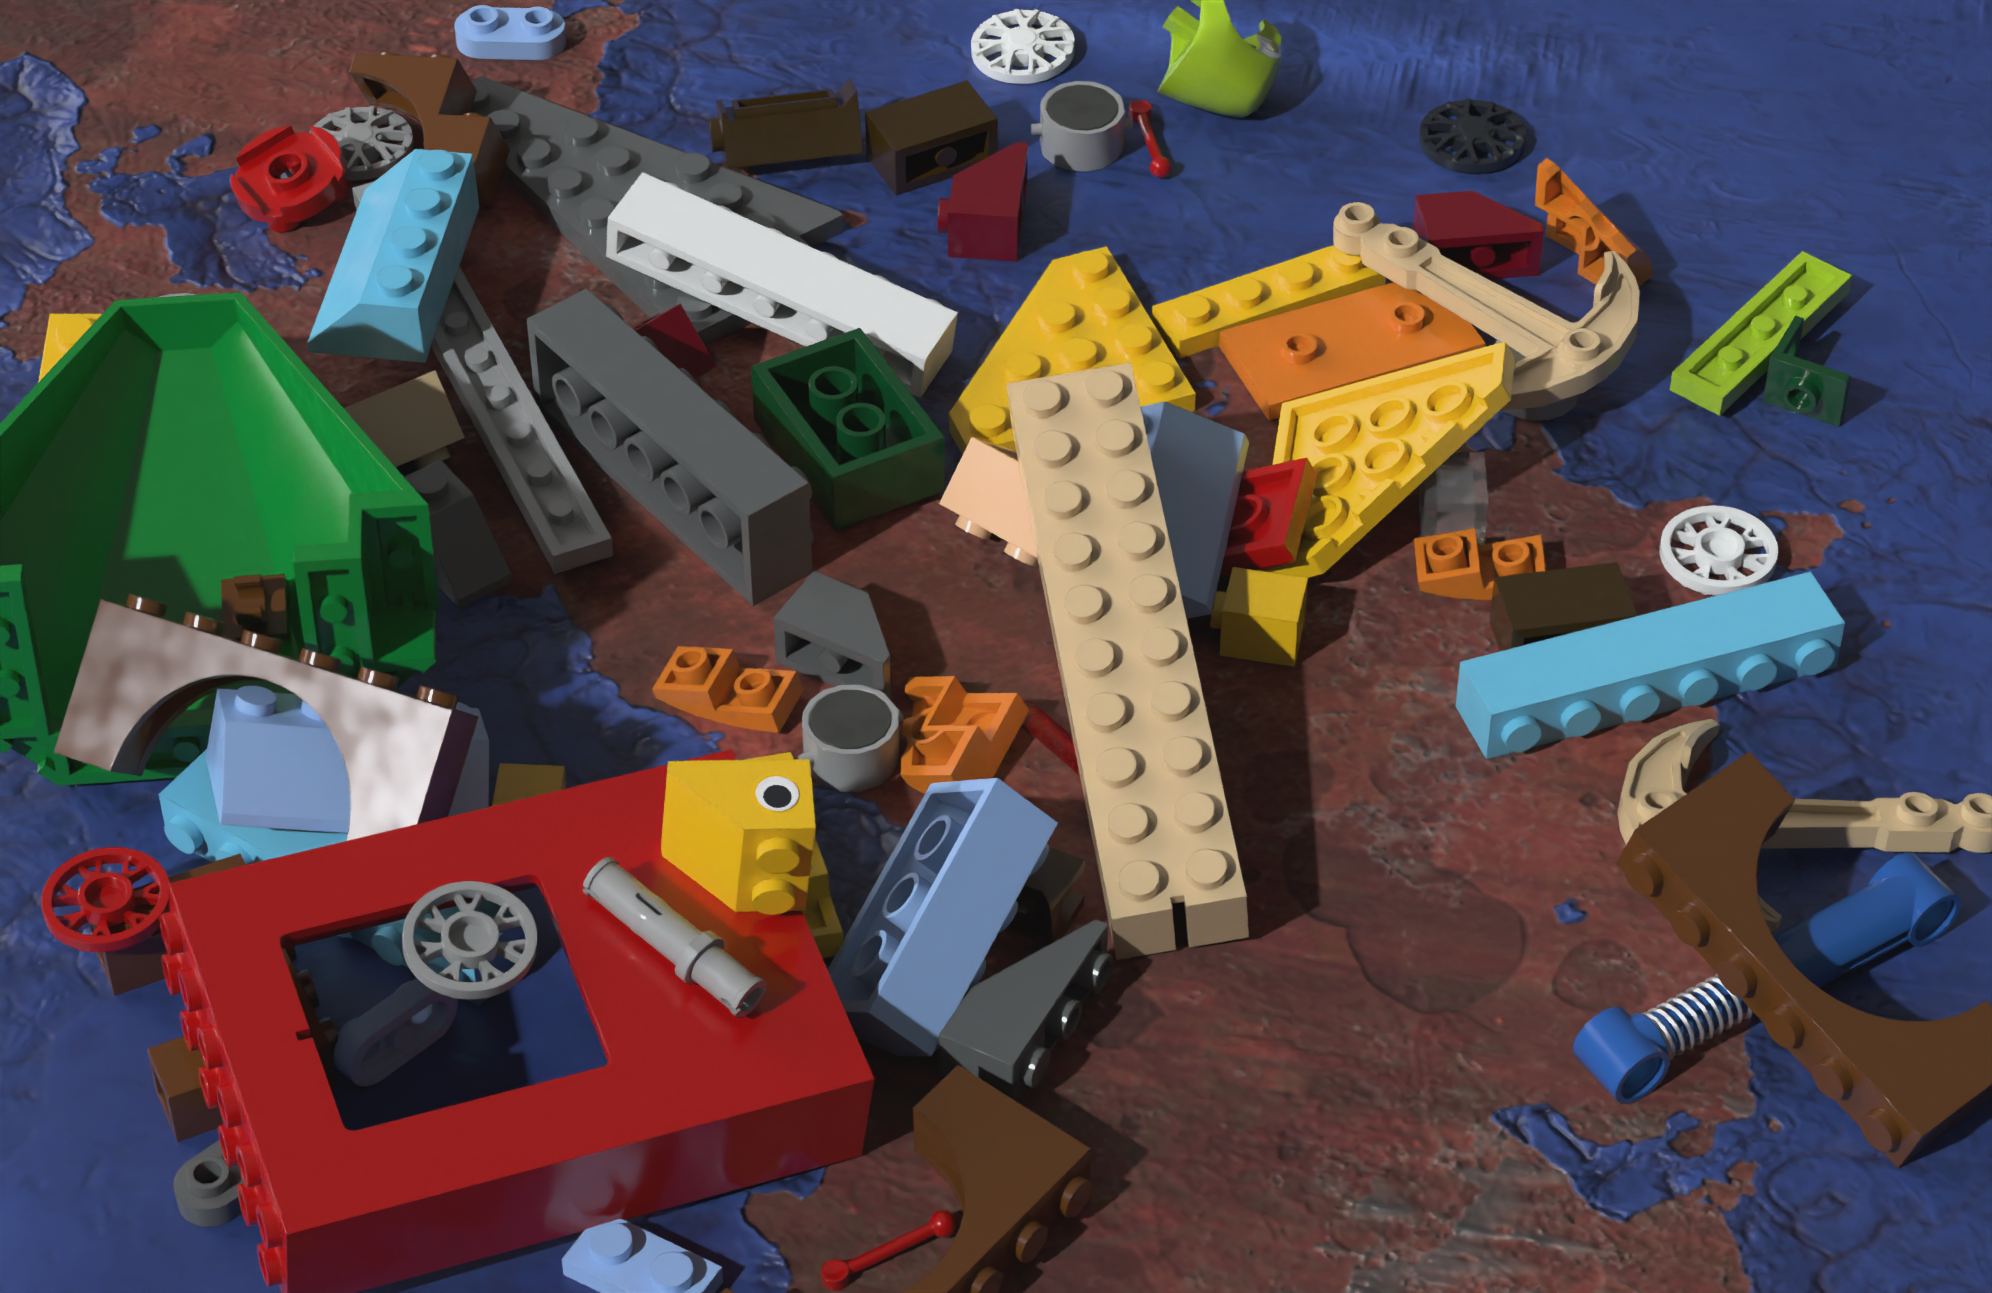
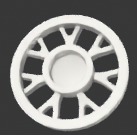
M1014 9V11L995 14L979 25L971 40V54L976 67L990 78L1012 84H1030L1048 80L1064 71L1073 60L1075 53L1074 35L1070 27L1059 17L1037 9ZM1014 24H1019V26H1020V27H1014V28H1008V27H1006V26L1014 25ZM1033 24H1035V25H1040V26H1043V27H1041V28H1039V29H1035V28H1033V27H1031V26H1032ZM992 35L1001 37V39L991 40L986 39V37ZM1061 36L1064 41H1046L1045 39ZM1001 51L1002 56L992 60L991 62L985 58L986 56ZM1045 53H1048L1057 59L1049 63L1043 58ZM1012 65L1028 66V70H1012L1011 67Z
M1700 506L1681 512L1665 526L1660 542V558L1667 572L1681 583L1682 586L1701 592L1704 595L1717 596L1766 583L1774 573L1778 557L1776 538L1761 520L1745 511L1726 506ZM1705 521L1708 528L1703 529L1699 533L1691 525ZM1715 521H1722V523L1717 524ZM1732 523L1746 530L1740 536L1736 531L1729 529L1728 526ZM1673 539L1691 545L1694 549L1685 550L1671 547L1670 543ZM1764 546L1767 553L1744 554V549ZM1696 563L1700 568L1691 572L1683 567V565ZM1744 567L1755 573L1746 577L1737 569ZM1724 574L1727 580L1709 579V575Z

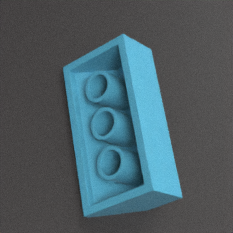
M415 149L365 189L307 342L309 352L426 362L479 210L473 154L447 152L445 150Z

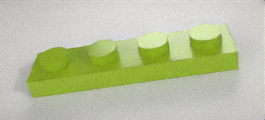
M1802 251L1672 372L1670 391L1721 416L1768 371L1770 356L1794 317L1804 318L1802 339L1849 294L1852 275Z

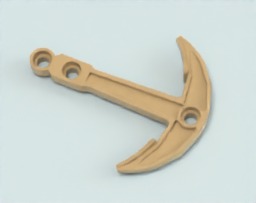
M1361 202L1346 204L1334 218L1333 243L1339 251L1348 255L1360 256L1363 265L1405 289L1419 291L1495 339H1499L1502 342L1506 341L1510 347L1526 357L1515 363L1511 400L1501 410L1543 407L1586 392L1605 380L1620 366L1637 337L1640 290L1629 266L1616 251L1604 252V272L1594 290L1593 308L1580 321L1573 323L1441 255L1437 247L1419 238L1414 230L1407 227H1399L1396 224L1381 223L1374 209L1368 204Z
M1707 719L1670 729L1654 737L1629 762L1617 812L1620 832L1626 845L1636 828L1687 794L1683 789L1694 763L1705 747L1718 735L1720 724L1715 720ZM1908 792L1901 795L1900 798H1876L1872 801L1795 799L1776 833L1763 843L1761 848L1874 847L1884 852H1951L1960 847L1971 852L1988 853L1992 852V796L1983 793H1973L1967 795L1963 801L1956 805L1944 799H1933L1919 792ZM1758 895L1765 921L1770 931L1775 932L1780 926L1782 916Z

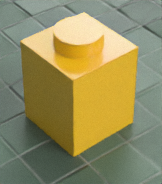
M1233 567L1227 592L1216 591L1211 613L1210 627L1221 630L1220 656L1295 667L1305 625L1308 578Z

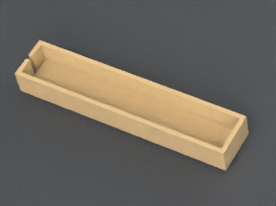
M1131 362L1007 383L1012 432L1116 960L1176 950L1172 904L1184 902L1189 948L1248 938L1245 886Z

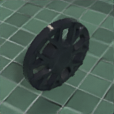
M1468 98L1460 101H1448L1446 104L1429 111L1420 124L1419 132L1420 147L1430 160L1444 168L1463 173H1487L1511 165L1523 153L1526 140L1525 126L1512 110L1495 104L1492 101L1487 102ZM1470 114H1478V115H1484V116H1482V117H1479V116H1471ZM1456 116L1458 119L1451 120L1448 117ZM1500 121L1506 124L1500 126L1493 125L1494 123ZM1430 131L1450 132L1447 134L1429 135ZM1495 138L1506 139L1515 143L1513 146L1495 140ZM1451 146L1457 153L1453 156L1444 152V150ZM1489 152L1492 156L1490 158L1477 159L1478 156L1486 155Z

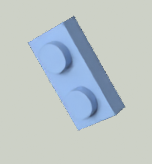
M621 1218L585 1229L562 1258L563 1275L600 1293H715L723 1283L722 1266Z

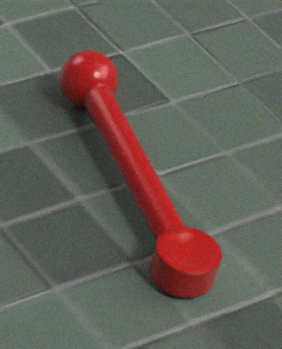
M1144 100L1133 101L1129 105V117H1132L1133 121L1138 122L1152 159L1149 165L1150 172L1156 178L1167 177L1171 172L1172 165L1169 159L1162 156L1150 123L1151 104Z
M947 1210L936 1211L931 1215L929 1223L847 1262L840 1259L827 1261L821 1267L820 1272L823 1286L831 1291L842 1290L849 1284L851 1275L930 1237H949L954 1233L957 1226L955 1216Z

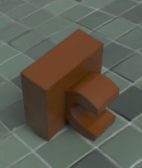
M262 574L235 576L234 579L221 580L222 622L225 623L222 632L223 636L241 641L243 631L248 630L281 640L283 643H291L289 582L285 574L262 576Z

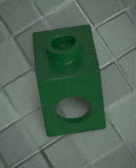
M1795 316L1770 356L1763 402L1838 427L1844 419L1851 376L1798 358L1804 318Z

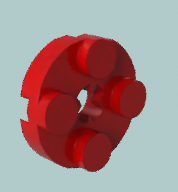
M292 126L278 127L259 135L241 150L236 158L240 167L235 173V177L231 173L230 184L240 208L246 215L256 221L267 223L272 231L287 232L294 229L300 221L320 213L331 203L338 202L346 196L349 191V183L346 178L347 164L338 142L326 130L309 126L312 133H294ZM287 171L295 174L286 179H281L280 177Z

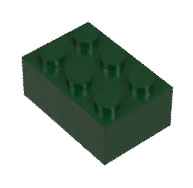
M861 328L751 366L754 421L782 459L790 467L795 466L804 473L812 489L811 499L835 531L945 491L943 434Z

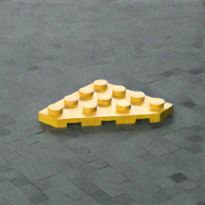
M1106 246L1051 261L949 412V432L962 456L971 437L1016 450L1011 425L1007 383L1130 362L1140 407L1165 401L1187 411L1194 412L1196 393Z
M1506 341L1282 403L1273 465L1307 457L1317 473V478L1296 560L1277 567H1266L1256 570L1309 578L1324 574L1511 400L1515 357Z

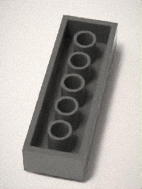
M587 288L527 318L534 398L542 415L746 601L755 606L812 573L811 545L814 542V535L810 524L812 489L808 479L799 468L795 466L790 467L771 450L767 441L760 434L751 433L733 417L730 409L722 401H715L703 391L687 370L683 368L678 369L659 352L657 346L650 338L640 336L624 322L616 308L611 305L606 306Z

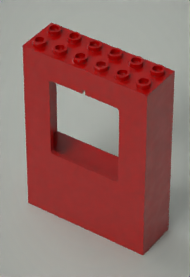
M730 749L684 761L737 759L733 750ZM667 765L169 883L170 912L159 915L162 937L168 953L161 956L163 973L170 995L182 994L186 1010L180 1011V1021L187 1048L190 1052L200 1050L205 1066L199 1068V1079L208 1109L216 1107L220 1109L224 1124L218 1125V1136L225 1163L228 1168L239 1165L244 1183L237 1185L238 1199L247 1227L257 1224L259 1226L263 1243L257 1244V1254L267 1287L279 1284L281 1293H356L582 1232L585 1229L620 1218L623 1220L862 1156L874 1076L802 911H787L776 915H767L760 912H735L662 856L661 839ZM606 857L614 858L622 868L654 894L666 901L669 906L701 932L710 930L723 939L725 944L724 950L754 975L761 977L767 982L765 986L767 988L766 993L757 1007L745 1017L737 1018L731 1014L726 1006L698 983L689 985L676 976V966L631 931L627 925L595 899L583 893L585 888L583 882L590 870ZM454 882H484L501 887L510 893L539 887L608 1064L588 1071L356 1131L346 1129L342 1123L313 1037L298 1041V1039L310 1037V1028L282 949L406 919L413 905L421 897L440 886ZM463 898V899H464L465 902L468 904V903H472V901H473L474 898ZM451 900L436 907L440 911L456 907L457 905L454 900Z

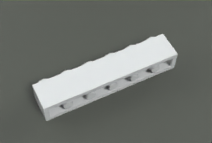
M642 172L608 217L606 257L805 347L861 328L909 392L916 397L921 398L953 351L958 312L944 307L936 300L924 298L897 286L882 276L870 274L843 262L828 252H821L787 237L776 229L767 228L742 217L725 206L713 204L686 192L673 183L664 182Z

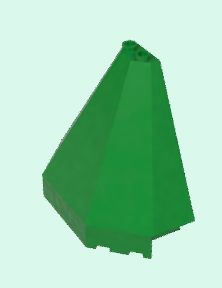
M242 292L115 300L0 423V751L5 754L11 748L38 764L37 773L58 786L176 778L208 747L217 691L192 704L173 721L155 745L142 776L111 772L54 753L101 599L126 605L130 593L167 604L165 617L183 623L187 611L222 622L221 580L234 579L235 576L262 574V576L285 574L289 582L291 643H282L280 654L299 659L302 648L341 659L338 668L340 673L357 678L362 666L399 677L397 689L417 670L423 674L436 662V612L440 609L429 505ZM268 681L245 682L222 688L238 690L243 686H260L271 690L273 693L294 694L284 687Z

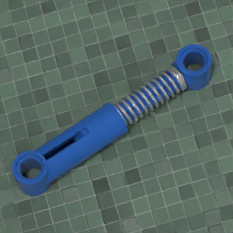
M1905 852L1886 862L1875 873L1868 886L1775 934L1773 937L1792 964L1808 980L1821 988L1906 941H1909L1913 946H1924L1933 942L1950 928L1958 917L1962 899L1914 853ZM1715 974L1714 977L1707 978L1705 982L1696 984L1695 988L1691 987L1685 993H1679L1675 998L1668 999L1666 1003L1663 1002L1658 1004L1656 1008L1649 1009L1647 1013L1637 1012L1630 1015L1622 1007H1611L1603 1010L1581 1029L1572 1047L1573 1055L1620 1104H1631L1651 1093L1660 1084L1667 1074L1670 1060L1674 1058L1675 1054L1681 1055L1685 1049H1693L1694 1044H1702L1704 1039L1709 1040L1713 1037V1034H1721L1723 1028L1730 1029L1733 1023L1739 1024L1742 1018L1748 1019L1752 1013H1755L1740 997L1731 994L1721 983L1718 974Z

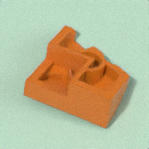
M1548 158L1543 160L1537 166L1535 206L1548 213L1546 237L1579 255L1577 274L1597 285L1604 272V252L1616 251L1629 266L1636 278L1638 287L1652 277V262L1647 253L1600 210L1553 161Z

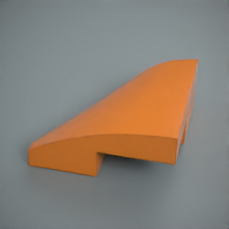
M955 676L909 677L905 685V693L913 702L912 717L903 720V736L908 744L906 750L901 755L900 775L909 786L923 794L926 793L931 783L993 778L1028 714L1029 708L1018 693H967Z

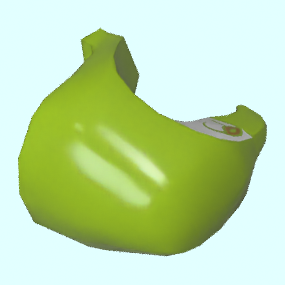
M1190 0L1201 8L1200 21L1177 6L1162 26L1170 32L1172 42L1168 70L1160 84L1158 93L1192 107L1234 118H1244L1258 110L1272 89L1282 61L1280 48L1282 37L1278 29L1263 19L1259 24L1260 31L1242 39L1231 22L1224 0Z

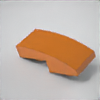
M1475 528L1414 539L1419 589L1422 592L1438 596L1470 600H1492L1494 577L1547 571L1541 534L1479 545Z
M678 646L652 690L656 699L692 715L733 727L780 733L804 688L797 671L741 668L733 649Z

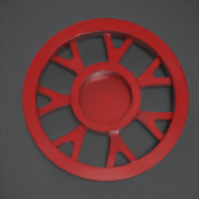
M105 847L86 851L64 862L47 880L41 896V907L46 926L60 942L89 953L116 952L117 950L141 943L160 928L159 915L170 911L169 878L158 861L148 854L135 849ZM103 864H123L122 873L103 872ZM96 866L94 871L88 870V868ZM131 866L137 867L136 869L130 871ZM76 874L85 879L78 891L65 884ZM147 874H150L156 880V882L145 888L133 891L132 884ZM137 905H155V908L149 915L133 912ZM80 906V911L56 917L54 907ZM125 922L130 926V929L111 934L109 931L110 926ZM86 923L97 926L91 935L82 934L77 931Z

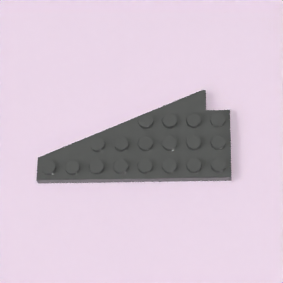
M483 76L471 80L477 93L470 113L491 117L510 149L501 177L648 317L681 303L705 346L752 324V322L606 257L608 217L642 172L664 182L673 183L682 190L713 204L725 206L742 217L767 228L776 229L787 237L810 247H814L844 232L843 214L840 211L709 162V159L700 153L682 152Z

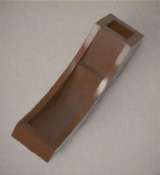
M392 52L380 54L355 53L349 73L369 105L392 108L416 119L422 124L424 150H445L447 152L473 154L479 206L491 207L510 149L491 117L470 113L477 90L458 58H451L442 54L425 57L403 56Z

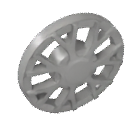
M374 106L347 107L344 110L332 114L329 113L313 126L326 130L338 142L345 161L348 162L347 180H367L380 177L410 154L414 147L413 133L409 123L390 109L386 110ZM357 121H366L364 123H353ZM382 124H387V125H389L388 127H385V128H380V129L378 128V127H379L380 125H382ZM336 127L342 128L340 131H332ZM398 140L403 141L402 145L384 143L383 141ZM380 156L384 159L380 162L370 164V162L376 160Z
M454 882L428 892L413 905L404 922L402 949L405 961L411 972L431 990L455 999L490 998L509 990L528 973L536 955L537 929L529 909L509 891L484 882ZM463 898L474 899L472 903L467 904ZM482 899L501 906L494 919L477 911ZM454 900L460 912L453 914L445 920L436 906ZM508 911L513 915V917L505 918ZM429 912L433 919L425 918L424 916ZM519 926L522 927L526 939L499 942V932ZM416 928L440 933L441 942L432 943L413 940ZM444 956L451 965L439 974L426 965L431 960ZM495 956H501L516 964L510 970L503 973L492 966L490 962ZM462 969H478L481 973L482 981L460 982L459 975Z

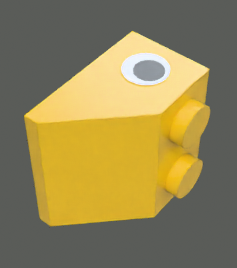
M810 759L668 761L661 839L662 856L735 912H760L767 915H776L787 911H805L816 830Z

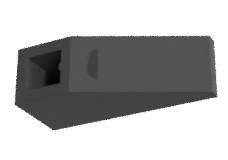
M1095 919L971 987L939 1034V1079H944L959 1065L1016 1102L1019 1101L1028 1086L1036 1088L1045 1076L1050 1062L1051 1051L1059 1039L1068 1040L1074 1033L1081 1017L1082 1005L1091 991L1095 993L1101 992L1109 979L1113 967V956L1107 953L1108 924Z

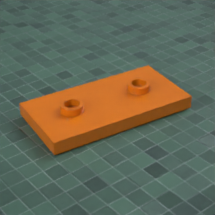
M1395 282L1219 331V348L1268 421L1280 418L1282 403L1486 347L1485 341L1471 323L1419 291L1405 289Z

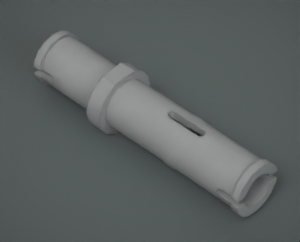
M606 857L599 861L587 874L583 882L585 887L583 893L595 899L627 925L631 931L676 966V976L686 984L698 983L726 1006L731 1014L737 1018L745 1017L757 1007L766 993L767 988L765 986L767 982L761 977L754 975L724 950V940L710 930L701 932L669 906L666 901L654 894L622 868L619 862L612 857Z

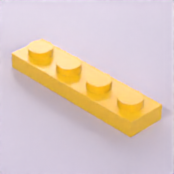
M1332 245L1152 306V322L1161 337L1176 356L1181 359L1219 346V331L1385 285L1386 277L1363 265L1360 256L1345 254Z

